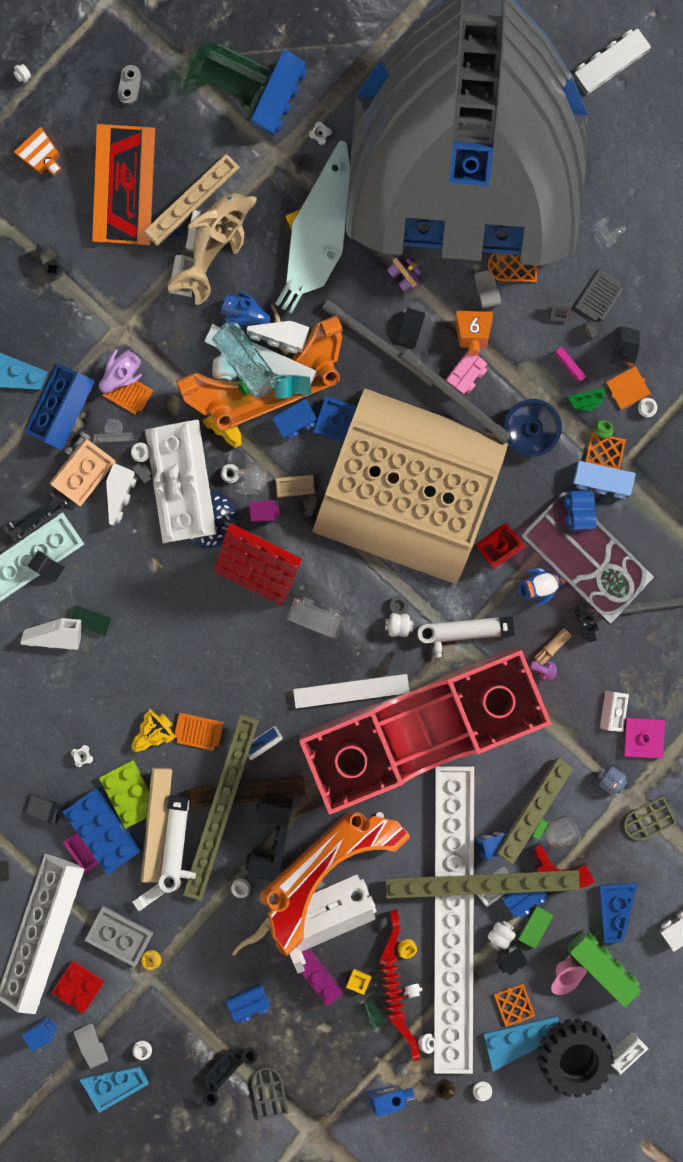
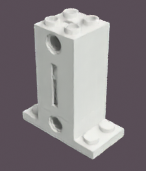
M358 875L313 893L305 917L303 941L290 953L298 974L305 971L303 965L306 962L302 951L375 920L374 913L377 912L371 896L367 897L369 893L364 879L360 880ZM271 894L270 897H269V902H270V903H271V902L273 901V899H274L273 894Z

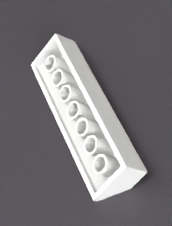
M49 854L44 855L0 985V1001L19 1013L36 1014L84 872V868L75 863Z

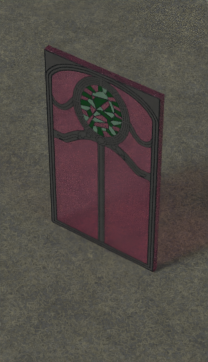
M567 489L562 490L561 494L519 537L603 620L611 625L645 587L654 580L655 576L597 519L596 529L592 531L570 532L569 527L566 526L568 511L564 506V498L569 491Z

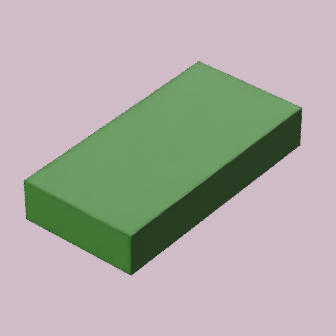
M539 906L535 907L518 940L536 949L554 915Z

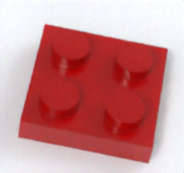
M73 960L52 994L84 1014L105 980Z

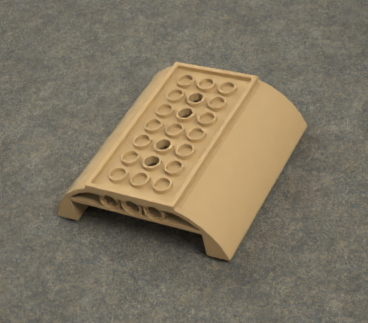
M364 388L326 490L313 533L457 584L473 547L497 481L508 442L503 444L490 433ZM372 466L380 468L381 473L378 477L370 475L369 470ZM390 473L398 474L399 481L396 484H391L388 481ZM427 486L435 488L436 493L433 497L425 495L424 490ZM445 493L453 494L454 501L451 504H446L443 501Z

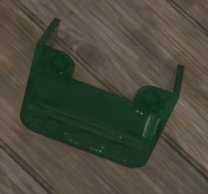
M207 41L188 61L179 88L183 90L189 82L196 87L205 86L207 83L213 84L241 98L240 105L248 112L246 121L249 122L273 72L217 43Z

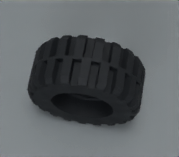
M575 1018L574 1022L571 1019L564 1020L565 1023L563 1024L558 1022L554 1024L555 1028L553 1030L549 1028L546 1031V1038L542 1037L540 1040L542 1047L539 1046L537 1050L539 1055L537 1061L540 1070L548 1084L556 1092H563L564 1096L571 1097L574 1094L575 1098L582 1097V1094H586V1096L591 1095V1091L601 1089L600 1085L602 1083L606 1084L609 1080L607 1075L612 1074L613 1067L611 1064H614L613 1049L602 1031L587 1020L583 1022L582 1019ZM578 1044L591 1047V1057L584 1067L575 1071H566L560 1068V1058L569 1047Z

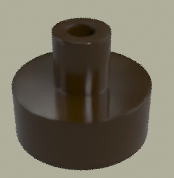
M447 1079L440 1080L435 1089L437 1097L443 1100L453 1097L455 1095L454 1083Z

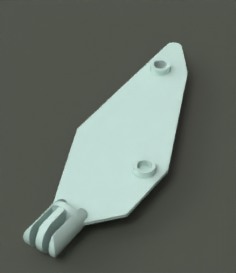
M344 141L338 142L292 224L287 281L275 305L279 306L285 294L289 291L281 307L285 310L293 296L296 295L288 310L290 314H292L302 294L325 285L343 251L350 176L347 144ZM332 165H336L338 167L337 172H334L332 170Z

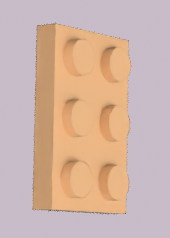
M84 438L50 481V484L81 506L116 461L87 438Z

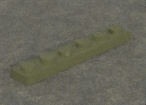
M556 758L496 851V854L509 864H514L573 771V768L562 759Z

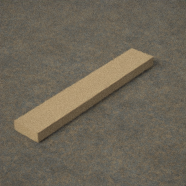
M226 153L145 229L144 234L158 246L194 210H197L230 179L240 167Z
M152 768L141 872L142 882H159L161 877L168 818L167 806L172 778L171 768Z

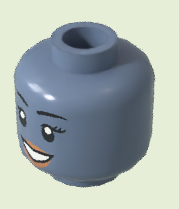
M610 767L608 770L604 768L598 777L601 780L599 786L611 795L620 794L627 784L626 775L615 767Z

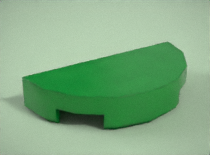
M605 388L567 396V399L575 409L591 411L602 403L605 396Z

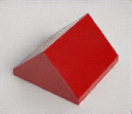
M507 523L476 544V547L492 569H495L526 547Z

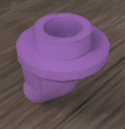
M532 661L530 669L539 672L540 677L545 680H552L556 676L557 668L551 661L546 662L543 666Z

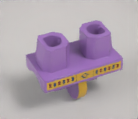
M402 256L392 260L393 264L388 268V272L393 277L400 273L403 274L405 279L399 283V286L404 292L418 287L422 283L417 277L422 273L418 268L421 264L419 260L413 262L409 257L405 262Z

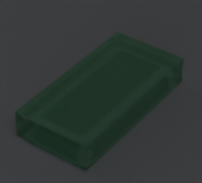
M75 605L71 619L81 620V628L106 636L112 620L111 617Z

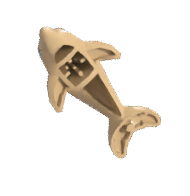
M238 193L227 194L188 225L189 230L198 228L194 245V265L173 276L167 284L168 291L192 289L196 305L202 304L207 300L211 287L206 271L217 253L228 242H230L233 254L239 252L244 241L242 223L248 211L255 205L256 197H245Z

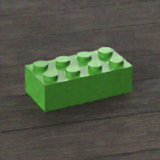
M582 930L566 946L580 964L626 1007L641 992L638 987L640 983L630 972L628 974L625 973L626 969L617 959L614 961L611 959L613 956L603 945L601 947L598 946L599 942L590 932L586 934Z

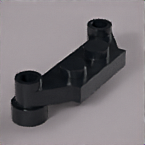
M54 489L48 494L52 500L50 503L20 525H17L12 520L2 528L3 532L8 534L15 543L23 537L22 532L26 529L30 532L37 527L38 524L36 522L43 518L45 521L52 516V510L57 506L61 509L67 505L69 500L59 490Z
M253 1047L237 1050L229 1048L204 1075L206 1079V1092L203 1095V1102L206 1106L213 1107L217 1104L219 1098L218 1089L243 1062L249 1065L256 1062L258 1054ZM251 1052L253 1056H248L247 1053ZM212 1094L214 1098H209L208 1095Z

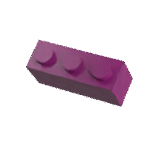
M273 500L249 502L251 522L253 523L276 521V517H280L279 505L275 504Z
M309 948L302 951L306 964L303 965L305 971L301 973L325 1004L329 1006L343 995V989Z

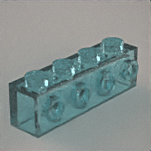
M237 322L224 324L212 338L217 349L221 351L228 364L232 366L239 379L243 381L254 398L267 396L280 382Z

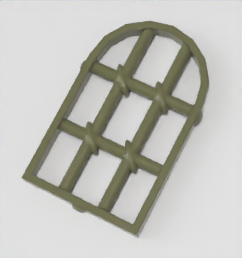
M664 796L630 812L624 820V829L632 839L644 840L677 824ZM663 799L665 805L653 809L651 804ZM649 806L651 812L638 816L637 811ZM667 807L670 814L661 819L658 818L656 812ZM634 813L636 819L627 823L629 816ZM650 815L654 816L655 822L643 826L642 819ZM672 817L674 823L662 827L660 822ZM636 822L639 823L641 829L629 834L627 827ZM655 824L659 826V830L649 835L645 830ZM643 832L645 837L635 838L633 835Z

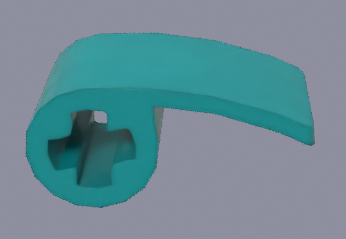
M277 375L273 377L275 398H289L292 394L311 396L309 376Z

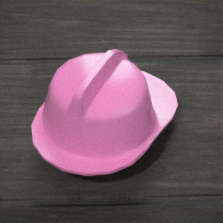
M569 955L564 961L557 964L556 978L552 983L551 991L556 995L570 993L579 985L586 975L587 969L581 966L572 955Z

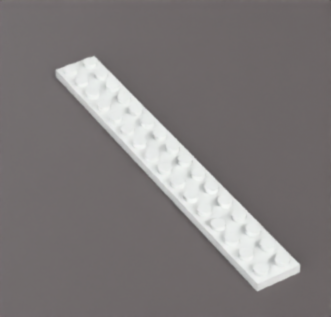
M437 766L435 775V877L474 875V766ZM474 895L435 896L434 1039L436 1046L434 1048V1073L473 1074Z

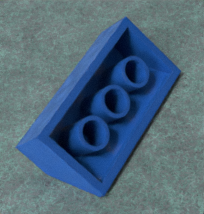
M286 49L283 50L251 119L254 128L273 137L276 132L279 133L283 126L281 120L284 115H288L292 106L289 103L292 97L296 98L300 89L297 86L300 80L303 81L308 72L306 70V63Z
M57 363L24 432L62 450L95 381Z

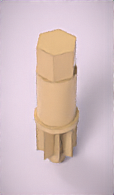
M563 628L534 657L536 659L534 662L543 666L572 635Z

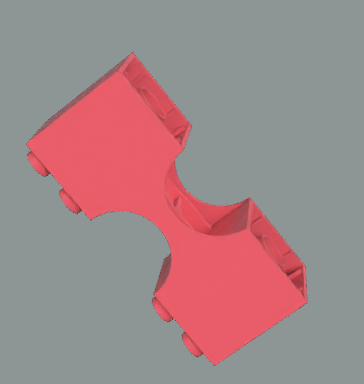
M514 646L445 674L441 678L413 691L381 703L369 705L301 733L299 742L330 815L399 787L413 777L437 766L468 755L483 753L549 726L552 723L521 649Z

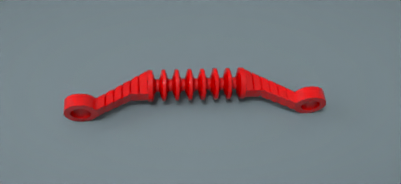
M398 909L390 910L393 929L378 961L379 964L385 965L380 968L381 972H386V974L381 976V979L387 980L382 986L388 987L387 990L383 991V994L389 995L384 1001L391 1003L385 1008L392 1010V1012L387 1013V1018L393 1022L410 1043L413 1062L421 1061L418 1041L405 1024L404 1016L406 1012L399 1010L405 1005L404 1003H398V1001L403 999V996L397 995L402 992V989L396 988L397 985L401 984V981L395 980L400 974L394 973L395 970L399 969V966L392 964L398 961L397 957H395L394 947L401 929Z

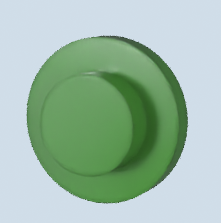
M602 420L595 425L594 432L601 438H609L613 434V426L610 422Z

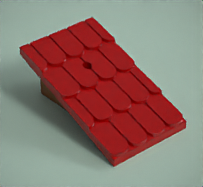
M230 523L222 543L214 573L282 606L303 559L266 539Z

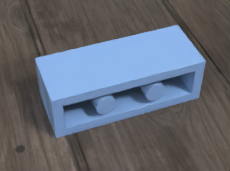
M578 461L572 484L577 485L576 488L588 491V488L596 489L595 493L606 495L607 492L614 493V497L625 499L626 496H631L636 473Z

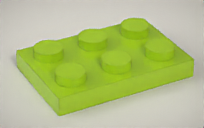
M134 760L99 777L125 829L147 818L150 790Z

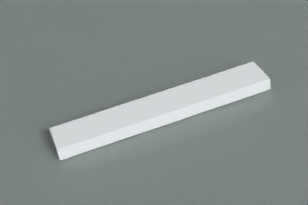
M213 324L204 341L276 375L309 376L310 383H312L317 372Z
M407 674L297 688L293 689L296 708L405 694L409 692Z

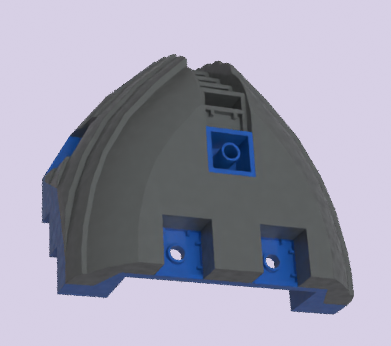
M443 0L413 22L380 58L356 94L346 232L350 238L371 249L387 254L402 255L403 246L442 249V258L481 261L482 252L520 255V264L538 266L572 256L576 252L585 185L588 112L571 72L546 32L515 0H502L501 16L463 13V0ZM425 223L430 228L427 231H421L418 228L419 225ZM499 230H506L508 234L505 237H499L497 232Z

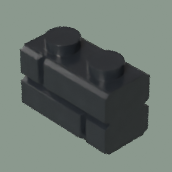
M512 942L507 949L497 952L498 959L496 962L503 974L507 972L511 976L518 971V968L521 969L527 965L528 961L516 942Z

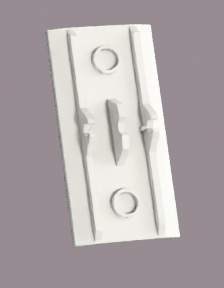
M199 420L146 429L163 543L216 534Z

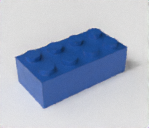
M97 788L63 811L107 875L140 852L141 849L127 829L124 828L120 819Z

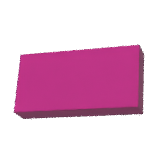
M562 347L555 352L557 358L577 382L586 377Z
M77 832L63 841L77 864L84 868V873L99 864Z

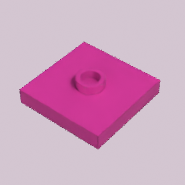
M626 718L624 756L663 758L665 720Z

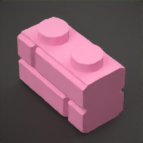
M467 352L445 381L462 395L465 392L469 394L475 387L474 380L477 377L481 379L488 370L485 368L487 363L480 357L471 356Z

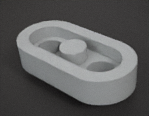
M134 65L126 66L121 73L118 97L126 105L135 103L138 98L141 73ZM134 72V76L130 78L128 73ZM125 91H130L131 95L126 97L124 93Z

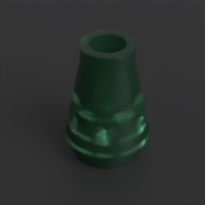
M374 1000L363 1003L368 1026L370 1025L371 1030L384 1025L385 1017Z

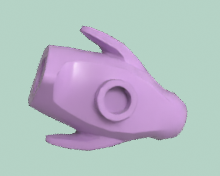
M116 349L109 356L105 374L98 385L101 392L108 394L118 387L133 384L142 376L140 373L133 377L142 362L130 350L123 352L115 358L118 351Z

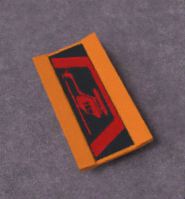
M97 124L92 242L150 245V239L144 234V230L151 225L155 128Z

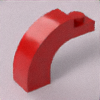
M540 842L533 845L535 848L533 854L537 862H542L535 866L538 872L579 870V888L595 883L585 862L572 869H559L550 862Z

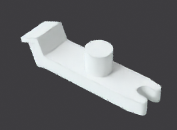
M170 877L166 879V884L168 887H173L174 882L170 883L172 879ZM158 883L134 900L133 904L140 911L166 892L160 889Z

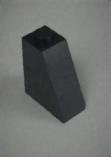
M623 326L620 327L611 359L612 364L630 368L635 364L640 347V331Z

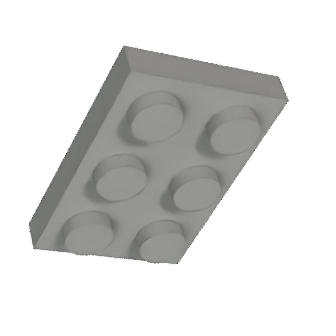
M103 906L85 941L136 967L154 932Z

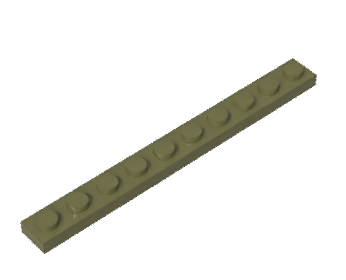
M240 714L192 865L191 872L196 873V878L188 879L184 896L202 901L259 719Z
M579 870L386 879L387 898L580 890Z

